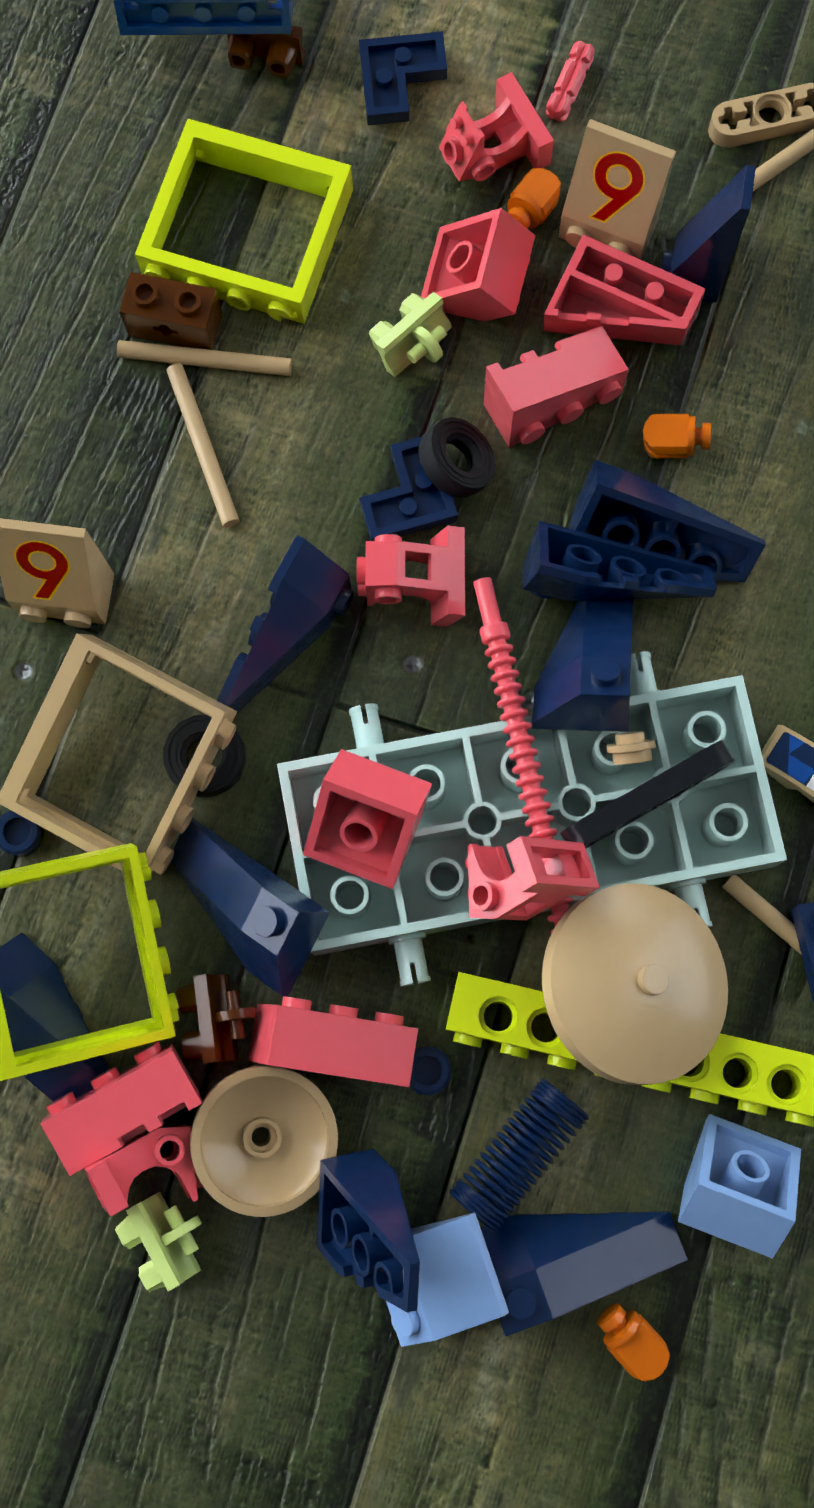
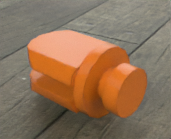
M543 168L531 169L510 194L511 198L507 203V213L527 229H534L538 225L543 224L558 204L561 186L558 177L551 171Z
M652 414L645 422L643 428L645 451L649 457L655 459H687V457H694L695 445H701V450H710L711 423H702V427H695L696 416H689V414Z
M619 1303L609 1306L597 1321V1325L605 1332L603 1342L606 1345V1349L632 1377L645 1382L654 1380L662 1375L668 1366L670 1358L667 1344L663 1338L636 1311L626 1312Z

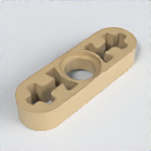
M806 83L720 103L714 109L708 127L711 140L718 146L731 148L812 130L814 128V111L811 106H804L805 101H810V104L814 107V83ZM764 108H774L781 114L782 119L776 123H768L760 117L759 111ZM746 114H750V117L745 119ZM728 119L731 125H737L736 129H730L729 125L722 124V121Z

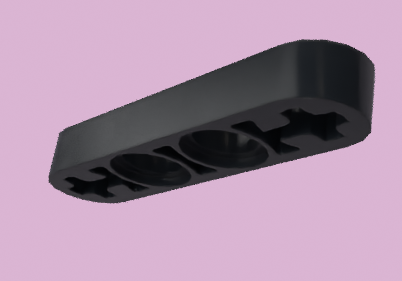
M720 740L582 818L560 834L564 841L584 843L585 848H588L714 776L736 760L724 741Z

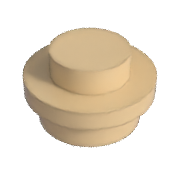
M644 731L615 734L616 743L606 745L607 753H612L614 765L651 761V749L656 747L655 740H645Z

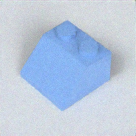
M709 1114L684 1184L678 1222L773 1259L796 1220L801 1149Z
M475 1213L411 1228L420 1260L417 1310L407 1313L386 1301L391 1315V1322L401 1347L436 1341L503 1317L509 1313Z

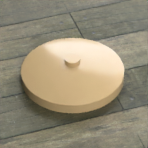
M638 883L618 884L593 892L577 901L561 917L549 938L545 950L542 968V989L545 1006L552 1026L572 1056L596 1075L627 1085H649L667 1082L695 1068L706 1057L717 1041L723 1027L728 1004V980L725 963L717 941L704 920L686 902L674 894L655 886Z

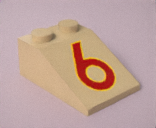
M590 119L586 126L562 211L558 238L566 240L569 245L576 248L584 234L642 260L658 222L676 151Z
M0 518V577L5 599L19 614V617L36 623L46 622L47 617L64 619L63 622L77 628H90L91 623L106 625L115 573L85 528Z

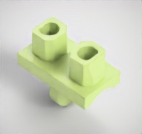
M432 292L426 299L412 293L401 303L399 311L402 320L395 326H392L387 321H380L369 331V336L375 349L380 353L386 371L394 377L411 363L415 364L423 356L435 363L443 356L439 342L447 336V331L452 326L443 311V299L435 292Z
M161 1192L126 1210L128 1216L116 1227L115 1231L122 1245L128 1249L135 1247L141 1242L145 1246L151 1260L138 1267V1275L146 1291L150 1292L163 1287L170 1291L201 1271L193 1255V1252L197 1251L199 1247L190 1232L202 1224L198 1215L185 1222L176 1205L170 1209L168 1208Z

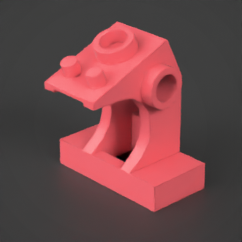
M512 72L496 80L495 106L497 109L493 113L473 121L463 101L459 104L453 118L450 119L439 149L445 162L449 164L459 182L475 179L476 181L486 180L497 169L525 155L533 168H545L551 165L554 139ZM495 136L500 144L494 148H484L485 140Z
M447 525L430 539V545L402 541V537L394 534L378 535L375 537V541H366V557H357L358 596H366L367 606H372L375 603L397 604L402 602V595L422 597L431 604L432 626L448 627L465 616V527ZM405 560L428 565V580L405 577Z
M520 836L506 845L515 870L514 873L510 869L503 847L479 846L472 843L468 845V857L465 859V866L468 869L469 918L527 921L570 895L587 896L600 888L584 843ZM542 858H546L545 865L543 864Z
M185 1124L160 1126L151 1132L146 1130L124 1143L122 1148L83 1169L102 1207L110 1217L129 1206L127 1203L128 1193L134 1178L142 1171L155 1166L170 1169L177 1177L187 1198H191L193 1202L198 1200L197 1188H201L203 1185L195 1173L191 1159V1126ZM170 1141L172 1144L171 1152L167 1156L161 1157L160 1148L162 1144Z

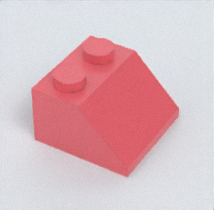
M502 208L440 227L421 297L426 299L432 292H435L443 299L444 313L483 322L516 314L536 235Z
M341 749L323 779L303 855L393 889L419 825L432 783Z

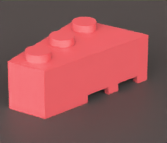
M583 234L544 313V331L577 335L603 326L609 338L681 346L701 306L706 288Z
M603 326L557 341L554 345L557 350L538 357L534 350L523 353L520 356L522 363L502 369L498 362L486 366L483 405L509 448L519 442H522L524 445L529 444L540 438L545 433L546 428L558 422L568 424L581 416L585 408L597 402L600 404L609 403L622 393L629 369Z
M283 996L282 1005L257 1004V1017L254 1019L248 1061L410 1087L418 1028L403 1026L404 1016L376 1012L374 1021L357 1018V1008L330 1004L329 1013L311 1011L312 1001Z
M159 1041L151 1044L133 1056L137 1062L135 1065L119 1073L116 1066L112 1067L90 1081L94 1089L77 1099L73 1092H70L46 1107L50 1114L43 1118L40 1125L69 1176L122 1148L124 1143L146 1130L151 1132L164 1124V1119L184 1107L191 1110L202 1104L200 1092L172 1043L162 1048Z

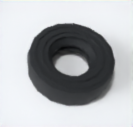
M455 417L441 419L432 425L422 436L418 449L421 466L428 479L439 490L449 496L466 498L475 495L484 489L493 478L496 466L493 450L487 438L479 429L466 420ZM446 444L454 445L464 454L469 467L467 472L460 470L450 461L446 453Z
M194 715L179 722L168 734L163 748V763L170 780L177 787L189 766L187 754L190 747L202 739L212 719L208 715ZM237 729L228 746L222 750L221 762L216 768L210 784L203 792L198 790L197 797L217 796L230 790L241 778L246 764V746Z

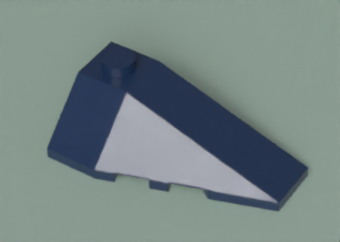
M296 535L269 585L268 590L273 592L270 600L271 606L267 613L263 612L260 616H255L249 629L251 633L248 645L251 646L248 654L242 652L235 659L218 696V702L234 709L237 713L332 625L337 614L344 616L353 600L354 592L351 591L349 573L306 539Z

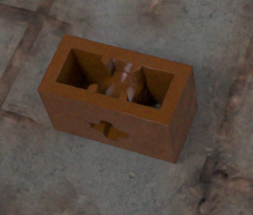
M134 272L129 273L119 310L130 337L214 350L223 315L215 288Z

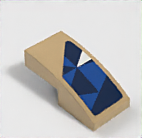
M777 725L761 751L766 773L785 788L798 790L814 803V743L784 725Z

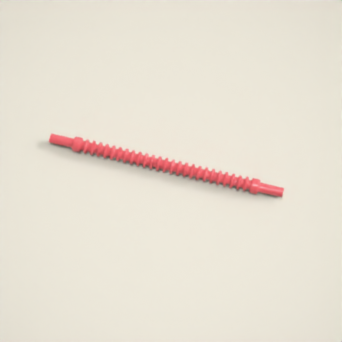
M490 577L480 578L473 582L483 626L479 631L482 644L489 647L485 650V656L492 658V661L488 663V668L495 671V674L491 676V681L498 684V687L494 689V694L501 697V700L497 702V707L504 709L500 720L507 722L503 733L510 735V740L506 742V746L513 748L514 752L509 755V759L517 763L512 772L520 776L515 785L523 789V793L519 794V800L526 802V806L522 808V813L529 815V820L525 822V826L531 827L532 833L528 837L553 839V836L557 834V830L550 827V823L554 821V816L547 814V809L551 807V803L545 802L543 796L547 795L548 790L540 786V783L544 781V776L537 773V770L541 768V763L534 760V756L538 754V750L531 747L535 737L528 735L527 731L532 728V724L525 722L524 717L528 716L529 711L521 707L526 698L518 694V691L523 687L521 683L515 681V678L519 676V671L512 668L516 663V658L509 656V653L513 650V645L506 642L510 639L509 627L506 622L501 621L492 579ZM542 858L543 864L545 865L546 858ZM566 897L549 907L552 915L547 917L548 922H554L556 926L569 909V904L574 901L573 897Z

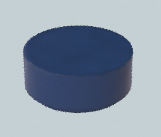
M11 810L0 817V848L13 856L24 857L33 854L39 849L44 840V828Z
M424 1046L417 1048L414 1054L410 1088L422 1095L439 1093L450 1081V1061L441 1050L435 1047Z

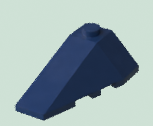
M746 165L676 234L672 251L664 250L660 268L706 288L703 301L717 302L750 212L756 166Z
M598 460L594 461L577 497L569 529L712 567L715 581L745 582L766 546L765 540L636 474Z
M542 521L538 522L522 567L523 590L530 591L533 595L543 599H552L554 597L565 601L705 598L714 597L717 590L712 567Z
M633 599L584 600L577 602L535 684L532 729L629 732Z
M192 818L187 829L179 835L173 848L174 856L171 863L247 971L282 997H288L330 912Z
M22 932L0 947V991L13 1052L90 1033L83 1020L84 1016L78 1005L74 1003L57 964ZM101 1055L23 1076L54 1102L70 1092H73L77 1099L94 1089L90 1081L109 1070L110 1067L104 1056Z
M375 1149L320 1160L317 1248L341 1276L354 1275L356 1276L357 1285L363 1288L374 1286L380 1298L407 1313L416 1311L418 1305L420 1260L395 1169L388 1165Z
M669 1211L513 1214L509 1216V1219H503L505 1225H501V1229H498L497 1233H494L485 1225L480 1227L509 1311L508 1314L499 1318L505 1336L557 1318L687 1261Z

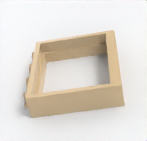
M76 633L0 791V805L86 852L124 845L123 842L35 795L100 660L103 659L212 717L145 852L152 877H155L157 873L162 875L174 856V850L170 846L177 832L182 834L194 816L195 809L191 807V804L198 790L203 792L214 776L216 767L211 764L219 748L224 750L234 736L236 725L232 722L237 711L94 635ZM120 863L111 864L122 871Z

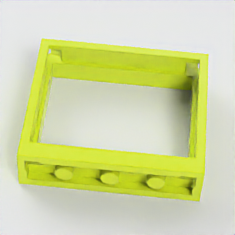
M187 119L135 252L141 273L215 288L218 298L227 301L234 308L244 311L252 308L268 313L270 317L280 322L282 318L305 324L353 192L351 165ZM196 160L326 197L293 288L162 250Z
M129 843L0 871V889L120 863L152 1018L13 1052L0 991V1081L176 1036L173 1022L180 1020L177 1010L179 1006L175 993L167 994L164 975L171 974L169 957L165 946L157 947L154 932L155 928L161 927L160 913L156 900H148L144 883L145 881L152 880L151 869L148 866L146 853H138L136 845Z

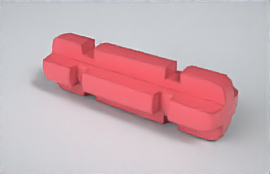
M577 41L573 44L569 53L570 58L566 60L555 84V91L547 102L546 115L548 118L555 119L558 122H563L567 119L571 111L570 106L575 102L586 77L585 72L589 70L594 59L595 49L591 44H585L583 41Z

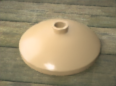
M268 1065L242 1069L227 1076L213 1087L203 1099L202 1104H200L190 1133L192 1163L205 1190L227 1209L253 1217H270L284 1214L296 1209L312 1198L319 1190L320 1160L336 1157L338 1148L336 1119L328 1100L319 1088L306 1077L293 1070ZM265 1127L268 1129L267 1139L263 1143H254L252 1141L253 1131L256 1128Z

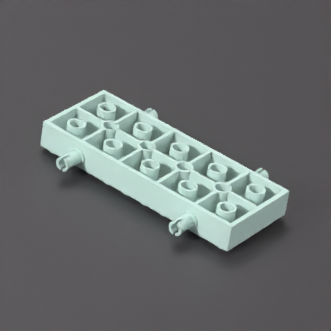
M639 652L640 657L636 658L635 653H632L629 732L644 731L645 740H655L656 747L651 749V761L622 765L613 764L612 753H607L606 745L616 743L615 734L627 733L625 731L532 728L527 730L528 735L535 737L531 747L538 750L534 760L541 763V768L537 770V773L544 776V781L540 783V786L548 790L547 795L543 796L545 802L551 803V807L547 809V814L554 816V821L550 823L551 829H556L557 834L553 836V840L564 841L560 833L572 824L708 746L723 740L736 760L733 764L586 848L600 886L594 892L626 883L646 884L660 889L669 888V891H674L675 896L686 902L704 920L706 925L711 927L713 925L712 921H710L702 886L706 884V880L773 868L787 860L743 675L660 691L657 690L650 652ZM374 703L365 704L368 718L367 724L363 721L361 706L358 705L349 709L357 748L346 751L430 782L432 786L393 889L303 855L323 779L339 752L277 764L299 891L330 912L311 953L317 956L388 942L389 945H394L400 975V987L414 985L410 969L412 964L415 965L418 984L431 981L422 939L426 938V934L503 920L469 918V880L465 859L468 857V845L471 843L478 844L479 846H501L504 848L510 869L513 873L515 872L506 845L520 836L528 837L532 833V828L525 826V822L529 820V815L522 813V808L526 806V802L519 800V794L523 793V789L515 785L520 776L512 772L517 763L509 759V755L514 752L513 748L506 746V742L510 740V735L503 733L507 722H493L384 743L378 705ZM532 715L524 717L525 722L532 724ZM568 896L573 897L574 901L569 904V907L573 906L577 901L584 898L585 896ZM547 908L546 910H544V911H542V912L550 911L551 909H550V908Z

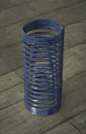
M540 1078V1082H537V1086H534L535 1091H530V1095L534 1100L529 1097L524 1098V1102L530 1108L519 1104V1109L527 1117L518 1111H513V1115L519 1122L513 1118H507L508 1123L516 1131L507 1125H502V1129L512 1139L501 1131L496 1132L497 1136L510 1149L497 1139L491 1138L492 1144L507 1158L490 1145H485L486 1150L505 1168L484 1152H480V1156L498 1174L479 1159H474V1163L495 1183L475 1167L469 1166V1170L493 1193L468 1173H463V1177L491 1203L461 1179L456 1181L453 1189H450V1194L470 1213H475L477 1219L494 1233L501 1229V1225H505L503 1219H509L508 1213L505 1210L511 1213L514 1212V1207L511 1203L516 1206L520 1205V1201L515 1195L522 1199L526 1198L521 1188L527 1192L531 1191V1186L525 1180L533 1185L537 1184L536 1179L528 1171L538 1178H542V1173L535 1165L544 1171H548V1166L538 1156L549 1164H554L553 1159L541 1147L553 1156L559 1157V1152L543 1137L560 1150H565L564 1145L546 1128L564 1142L570 1143V1139L549 1119L571 1136H576L575 1131L552 1110L577 1129L583 1128L582 1124H586V1120H589V1116L544 1078Z

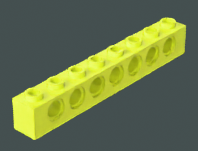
M458 972L445 1029L446 1031L455 1032L453 1042L481 1048L483 1039L501 1043L500 1053L528 1059L530 1051H535L548 1055L547 1064L575 1070L578 1062L566 1049L557 1034L553 1040L547 1043L537 1040L532 1034L531 1024L534 1018L540 1014L548 1015L543 991ZM491 1004H502L510 1011V1024L503 1031L490 1029L484 1021L485 1009ZM720 1033L710 1052L697 1065L696 1070L691 1075H682L663 1083L642 1085L645 1088L667 1093L671 1092L672 1084L690 1088L689 1098L713 1104L719 1103L720 1096L739 1100L738 1110L766 1116L768 1107L786 1111L785 1121L814 1127V1055ZM731 1059L739 1061L745 1070L744 1080L736 1087L727 1084L723 1077V1068ZM780 1070L786 1072L792 1081V1089L784 1098L776 1096L771 1086L773 1076Z

